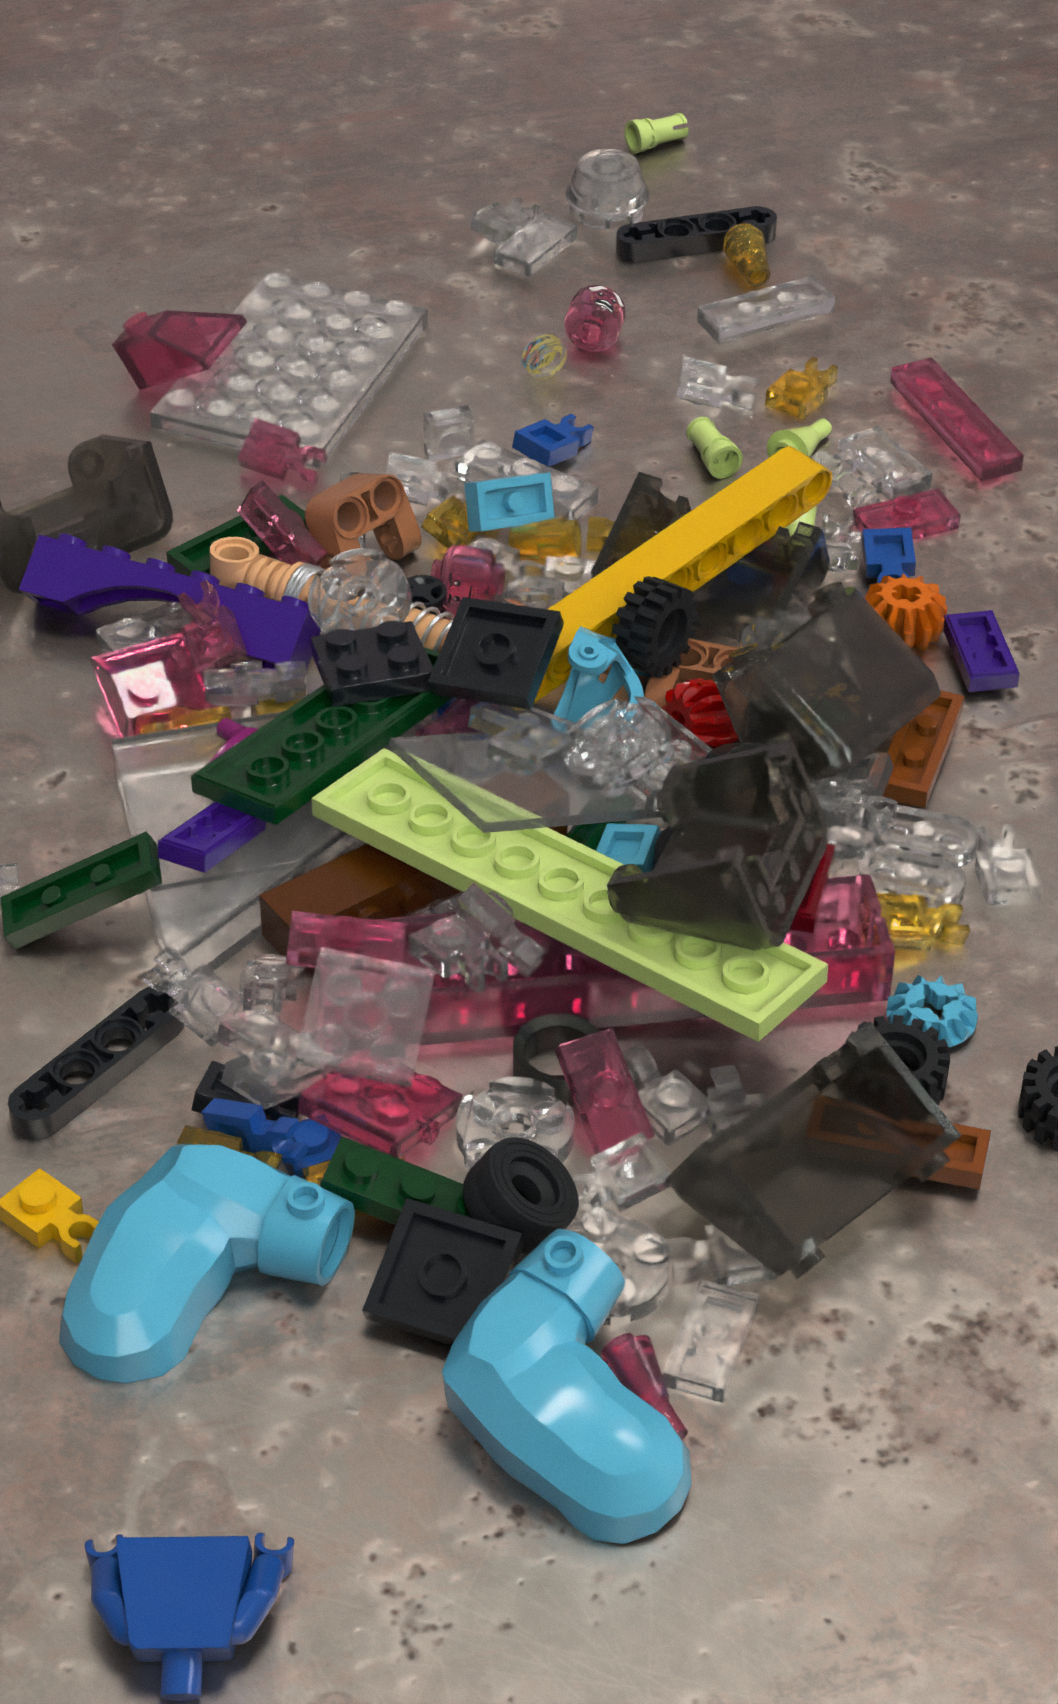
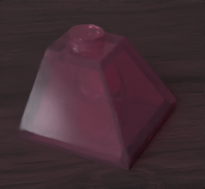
M166 310L148 316L146 312H141L132 316L123 324L124 331L114 341L112 346L139 390L208 370L246 325L247 320L243 314Z
M188 631L91 657L92 667L125 748L220 722L223 719V713Z

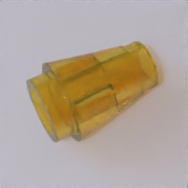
M747 223L732 227L724 238V254L746 281L747 285L757 287L765 284L770 278V271L763 233Z
M566 515L520 525L519 527H510L509 550L511 556L568 563L571 558H580L582 534L579 520H568Z

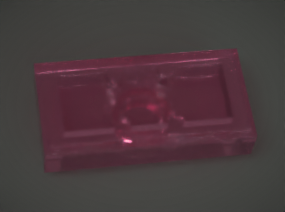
M264 480L250 488L237 510L240 516L280 561L290 565L303 562L319 567L327 552L305 528L301 517L293 510H289Z
M937 488L853 509L852 523L861 534L863 529L911 527L914 540L958 529L961 515L940 489Z
M292 911L286 965L401 977L406 923Z
M613 1028L558 1045L554 1051L596 1159L649 1142L655 1137Z

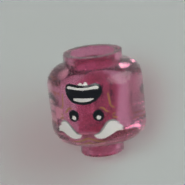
M589 285L580 289L572 297L564 320L565 332L568 338L577 347L589 352H601L609 349L620 336L626 318L625 303L614 290L602 285Z

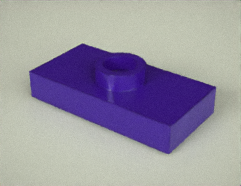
M993 610L944 615L943 631L968 692L1018 687L1020 673Z
M215 801L158 840V858L205 873L266 830V821Z

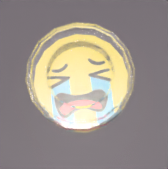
M545 333L534 338L525 347L521 363L526 371L535 379H546L556 374L562 368L567 358V348L557 336L552 333Z

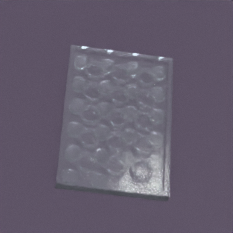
M266 272L150 412L151 428L320 469L427 326L428 308L414 306L406 301H392L371 296L362 291L353 292L335 288L323 282H309L291 278L283 273Z

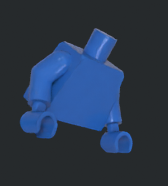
M262 1532L257 1533L254 1538L253 1563L252 1548L248 1536L123 1537L122 1534L116 1535V1546L107 1552H97L93 1539L87 1540L84 1547L91 1572L92 1605L113 1640L123 1646H130L136 1661L161 1662L160 1698L171 1701L201 1699L203 1661L233 1660L236 1645L243 1644L252 1639L276 1602L282 1579L290 1574L293 1567L294 1539L287 1537L285 1547L279 1550H270L265 1547V1533Z

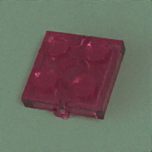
M364 1049L301 1092L298 1113L363 1145L400 1158L422 1141L428 1145H432L435 1142L440 1128L459 1114L463 1094L442 1085L434 1077L420 1075L393 1062L389 1056L383 1053Z

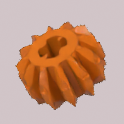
M903 572L897 579L883 576L880 583L870 584L869 590L865 595V604L862 605L861 614L863 629L869 632L870 641L884 642L885 650L893 647L901 648L905 653H907L910 647L926 650L928 643L939 641L940 634L943 632L944 615H947L946 597L940 594L939 585L934 583L925 584L923 576L912 579L907 578Z

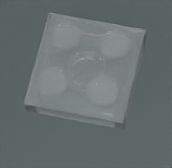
M320 947L296 1052L295 1064L411 1088L436 970Z

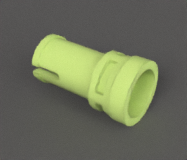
M682 113L654 120L650 118L630 120L625 125V141L632 153H641L655 148L657 144L687 138L688 127L673 130V126L688 122Z
M698 417L691 421L687 427L686 436L700 452L701 459L710 474L719 479L728 478L735 474L743 462V455L740 449L728 437L722 436L710 418Z

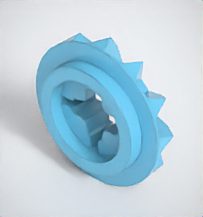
M917 975L912 984L899 982L894 995L888 997L886 1015L889 1024L893 1023L894 1015L904 1016L903 1024L911 1025L914 1018L923 1021L922 1031L925 1032L932 1026L939 1032L938 1040L945 1039L948 1047L958 1045L967 1040L977 1026L976 998L965 995L963 983L951 986L946 985L942 975L935 982H928L920 975ZM929 1003L936 1010H942L941 1020H939L937 1014H933L930 1008H923L924 1004Z

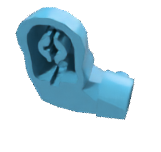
M175 1145L139 1181L119 1195L106 1208L68 1288L60 1320L59 1343L74 1366L97 1379L131 1383L163 1376L185 1359L204 1318L220 1302L230 1285L234 1273L258 1267L260 1273L268 1276L318 1286H325L332 1281L345 1259L351 1241L355 1219L354 1205L352 1202L321 1188L316 1183L309 1182L296 1175L289 1176L253 1156L221 1145Z
M558 1228L550 1233L509 1272L508 1278L479 1304L454 1340L442 1370L445 1398L448 1408L476 1438L492 1459L511 1477L555 1506L574 1528L594 1541L626 1544L658 1532L681 1510L692 1486L690 1451L668 1419L623 1386L607 1363L591 1348L585 1346V1344L595 1339L623 1292L625 1280L614 1261L596 1244L576 1232Z

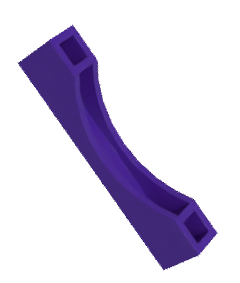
M60 533L58 539L39 534L19 590L36 604L79 617L102 607L129 601H161L183 605L207 615L222 625L231 635L241 653L257 668L303 681L312 657L311 637L319 636L323 626L309 611L311 606L308 603L285 595L282 596L280 602L264 597L265 592L244 583H237L235 589L219 585L220 580L197 570H192L190 576L175 572L176 568L154 558H147L145 564L130 560V554L112 546L104 545L102 551L86 548L88 544L85 541L69 534Z

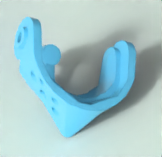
M580 626L568 649L567 656L572 669L553 715L552 726L555 732L564 738L574 740L588 735L592 725L602 716L611 699L624 685L628 693L629 704L620 713L616 724L637 735L646 722V717L640 714L644 693L638 676L617 646L616 639L600 635ZM612 664L605 682L602 683L599 681L600 674Z

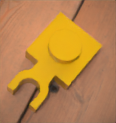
M39 1168L0 1198V1220L39 1249L53 1238L60 1243L62 1253L76 1264L82 1260L81 1243L76 1239L81 1237L91 1239L99 1221L90 1215L84 1214L82 1198Z

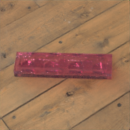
M932 357L892 367L890 383L981 482L1022 471L1024 455Z

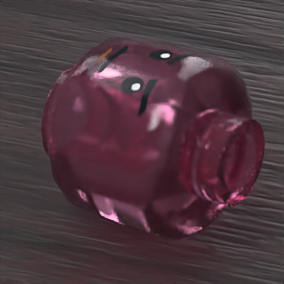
M452 545L447 549L442 560H434L431 576L438 578L446 586V602L444 606L458 609L462 597L500 602L505 582V564L498 563L496 554L490 549Z

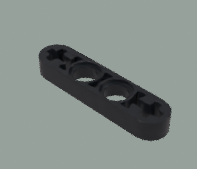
M752 206L623 225L616 232V254L620 259L628 262H645L764 245L772 242L776 237L777 215L769 208Z
M168 985L149 986L139 991L20 1084L10 1094L8 1099L12 1130L18 1136L28 1140L45 1139L57 1133L180 1034L186 1022L182 994L177 989ZM119 1038L128 1039L134 1043L123 1051H111L104 1047L111 1040ZM74 1071H86L93 1075L90 1080L80 1084H70L63 1080L67 1074Z

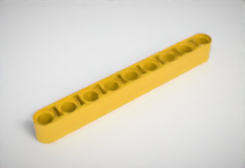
M792 446L782 448L547 609L560 611L564 626L534 703L568 680L572 669L568 661V649L580 626L603 636L617 637L616 634L612 633L613 624H618L620 621V617L616 616L619 607L625 608L627 603L623 598L627 592L634 594L633 585L637 581L643 582L644 577L654 576L694 592L817 506L827 495L831 487L832 472Z

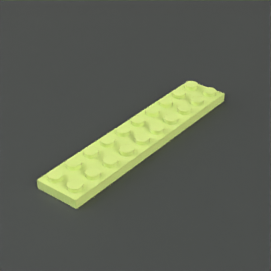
M385 748L312 797V816L757 1042L763 1039L827 983V963Z

